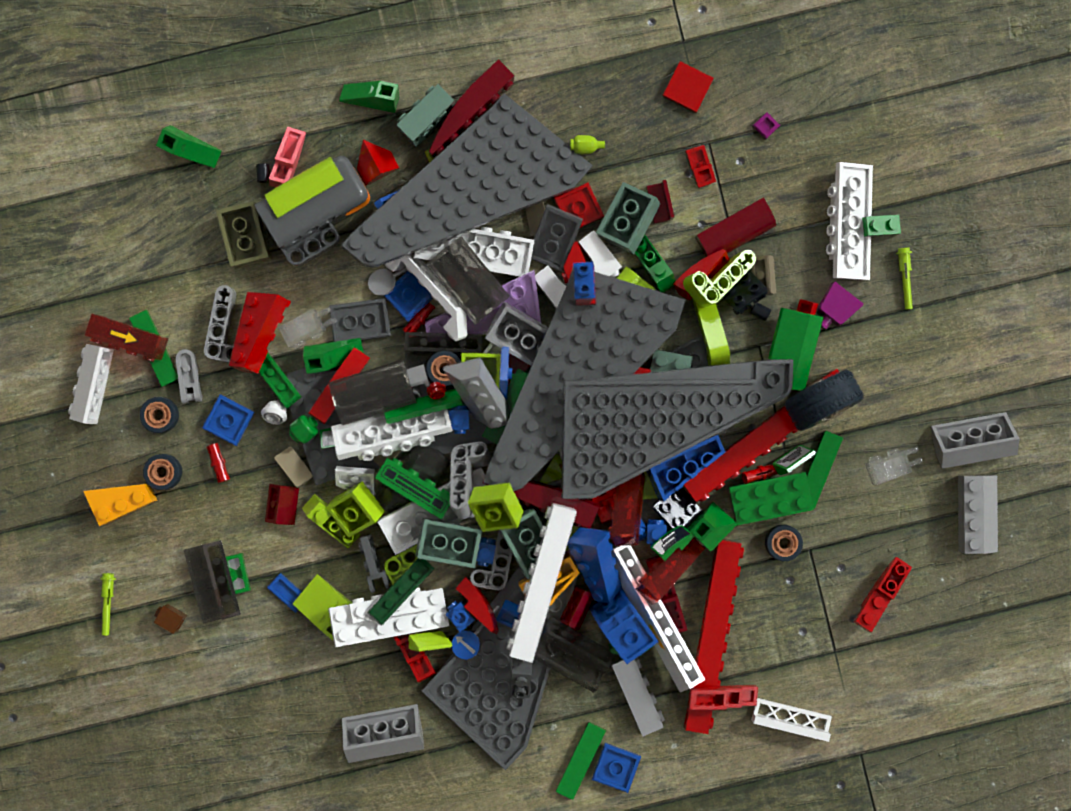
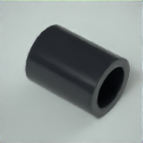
M256 164L258 183L269 182V164Z
M758 302L754 304L750 311V314L763 321H766L771 313L770 308Z

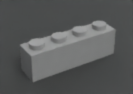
M638 657L628 664L622 658L611 662L642 736L664 728L662 722L665 719L661 710L657 711L654 706L657 701L653 692L649 694L647 690L649 682L646 675L641 676L639 669L642 666Z

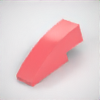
M287 127L269 177L270 186L277 188L293 178L306 132Z

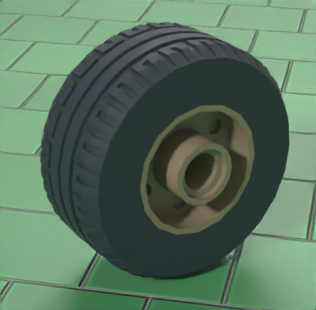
M843 370L809 385L806 389L785 401V408L792 422L795 423L796 429L804 431L841 415L845 410L861 402L864 394L860 390V386L857 384L853 373L849 370Z

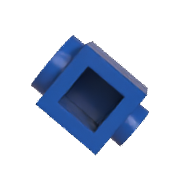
M467 406L451 408L449 410V418L454 434L466 433V430L470 429V412Z
M648 519L645 542L650 544L651 547L667 533L665 520Z
M481 537L476 560L478 561L477 565L488 567L489 564H493L496 550L495 539Z
M455 600L447 607L448 611L445 615L461 632L473 623L476 618L464 607L466 604L462 600L458 603Z

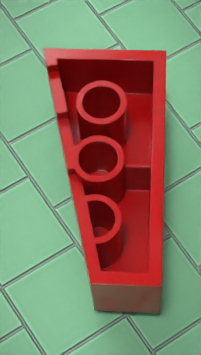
M247 292L229 362L230 367L242 372L259 373L268 353L267 347L276 336L274 334L278 323H282L284 318L282 314L285 308L289 307L291 301L278 294Z

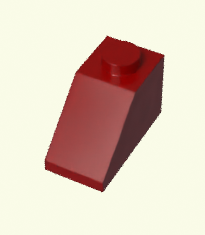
M578 241L573 243L563 267L564 273H561L565 284L569 281L573 263L586 262Z

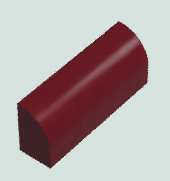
M763 197L695 236V239L706 257L722 249L726 250L728 254L776 227V220Z

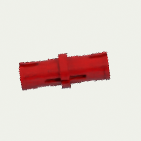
M428 303L402 330L412 337L418 328L425 324L426 318L435 307Z
M218 443L207 446L206 449L211 460L210 465L215 471L217 482L222 483L230 480L225 466L226 461L221 455Z
M773 464L764 467L760 465L756 469L742 472V480L745 484L757 480H766L767 477L777 475L778 473Z

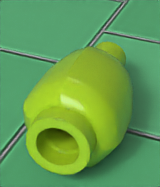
M577 135L574 139H570V150L576 154H591L597 149H605V141H597L595 137L589 135Z

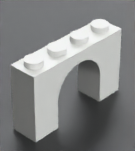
M594 230L578 242L581 249L591 262L594 263V272L613 278L620 274L619 270L622 266ZM547 265L535 275L536 284L557 309L566 285L557 278Z

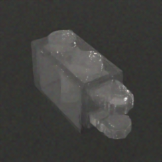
M330 307L319 312L311 309L278 327L287 346L299 349L306 345L305 341L311 338L316 340L323 336L322 332L337 322L335 318H330L324 323L320 319V317L331 312Z
M918 447L907 450L895 448L887 451L888 455L880 457V454L870 457L869 462H866L865 466L872 485H879L912 473L911 466L922 463L923 460L922 458H915L909 461L907 455L916 453L919 450Z

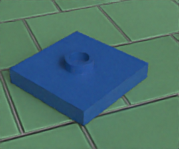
M409 271L396 281L394 289L389 294L384 295L407 322L433 299L426 287H423L416 276Z
M502 346L500 391L507 400L508 379H512V368H509V347Z
M220 394L202 429L237 446L255 412Z
M604 743L592 780L628 793L641 755Z

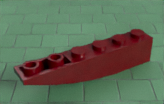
M499 59L466 90L452 108L429 151L431 158L438 156L445 150L444 147L449 142L455 141L463 129L466 131L473 124L472 120L476 116L481 117L487 111L486 107L490 103L492 105L495 104L501 97L500 94L504 90L507 92L514 85L515 75Z
M530 480L523 488L514 491L522 504L530 507L532 505L539 507L538 510L546 513L548 506H552V502L574 508L577 511L574 525L577 527L590 529L599 510L598 503L586 498L563 499L561 497L562 488Z

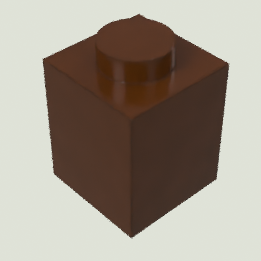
M166 604L157 609L154 615L156 617L154 623L175 634L179 631L187 614Z

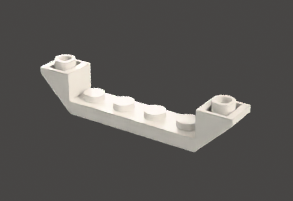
M411 253L385 264L393 272L399 271L406 266V269L413 273L419 283L431 293L432 298L444 307L443 309L447 314L452 316L443 327L447 331L448 336L455 341L467 337L466 308L421 259L414 258V253Z

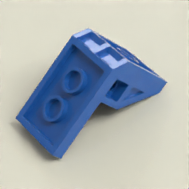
M623 589L619 591L610 603L597 601L589 607L597 624L626 664L659 642Z

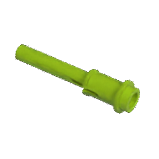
M910 247L899 248L896 253L899 256V272L902 271L905 309H913L910 271L912 270L910 253L912 251H910ZM904 263H906L907 279L905 278Z
M102 573V577H100V580H102L101 597H103L101 635L104 636L109 635L111 597H114L113 588L114 580H116L114 573Z

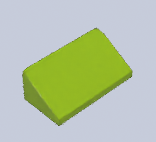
M442 631L409 635L410 650L420 652L452 647L451 641Z

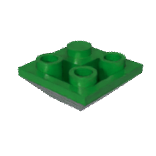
M712 502L686 529L711 552L738 524Z

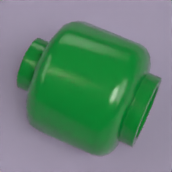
M301 415L290 424L289 434L295 442L307 443L318 434V422L312 416Z

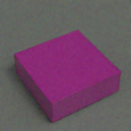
M768 112L753 125L754 129L765 140L780 126Z

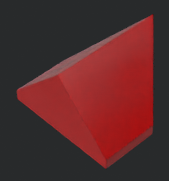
M366 140L362 141L357 170L366 186L400 169L391 151Z

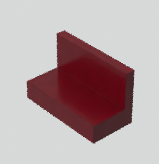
M667 180L646 186L647 193L657 197L661 203L653 218L654 224L673 220L675 216Z
M269 484L265 522L295 525L299 488Z
M575 587L560 622L579 630L593 601L592 594L579 587Z

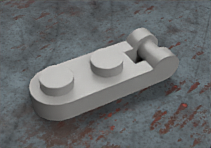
M181 350L176 355L182 404H187L189 401L194 400L195 402H201L202 392L196 356L190 350ZM193 387L194 393L188 394L187 388Z

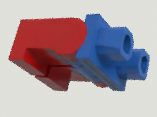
M573 263L576 306L596 305L594 263Z

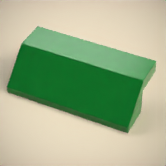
M781 308L768 360L792 359L793 384L791 390L802 391L806 388L823 317Z

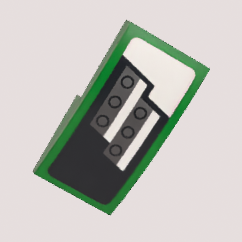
M680 525L663 535L650 548L666 561L677 548L683 550L695 536L684 526Z

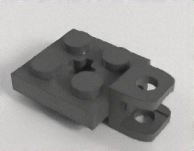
M372 534L361 537L358 546L361 554L364 553L366 561H363L365 570L370 572L366 578L371 593L376 591L374 579L382 577L386 589L390 588L391 583L386 570L382 571Z

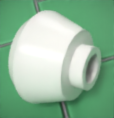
M279 400L268 402L261 410L263 419L268 423L278 425L287 419L286 408Z

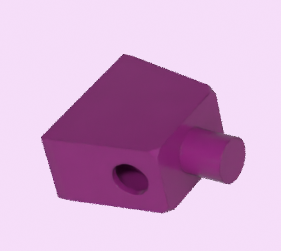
M837 282L831 283L817 308V311L823 315L821 328L827 330L831 323H834L836 326L842 325L863 306V303Z

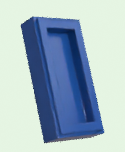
M280 573L267 588L292 611L297 613L298 609L292 603L302 591Z

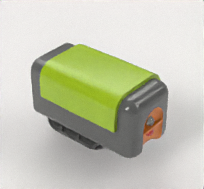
M337 156L334 159L328 157L265 194V199L256 203L255 207L287 260L292 265L300 267L338 245L340 236L334 224L366 207L370 202V194L347 157ZM328 233L335 234V239L331 243L325 240ZM311 243L318 244L316 252L309 251ZM296 252H300L302 255L299 262L292 260V256Z

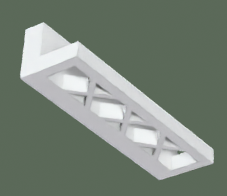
M757 698V706H754L751 718L754 724L828 742L831 736L828 731L832 716ZM760 703L768 705L771 712L766 715L758 714ZM780 709H786L790 716L782 720L777 717L776 712ZM802 713L806 715L808 721L798 724L794 717ZM818 718L826 719L824 730L816 728L813 721Z

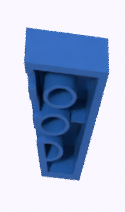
M718 434L646 471L658 500H667L670 495L678 491L685 483L693 479L700 471L725 453Z
M579 527L568 540L567 545L593 599L598 602L610 603L622 589L619 572L614 566L616 559L611 554L613 546L608 541L610 533L609 531Z

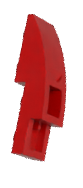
M895 557L866 596L854 623L871 633L889 602L895 598L912 567L898 557Z

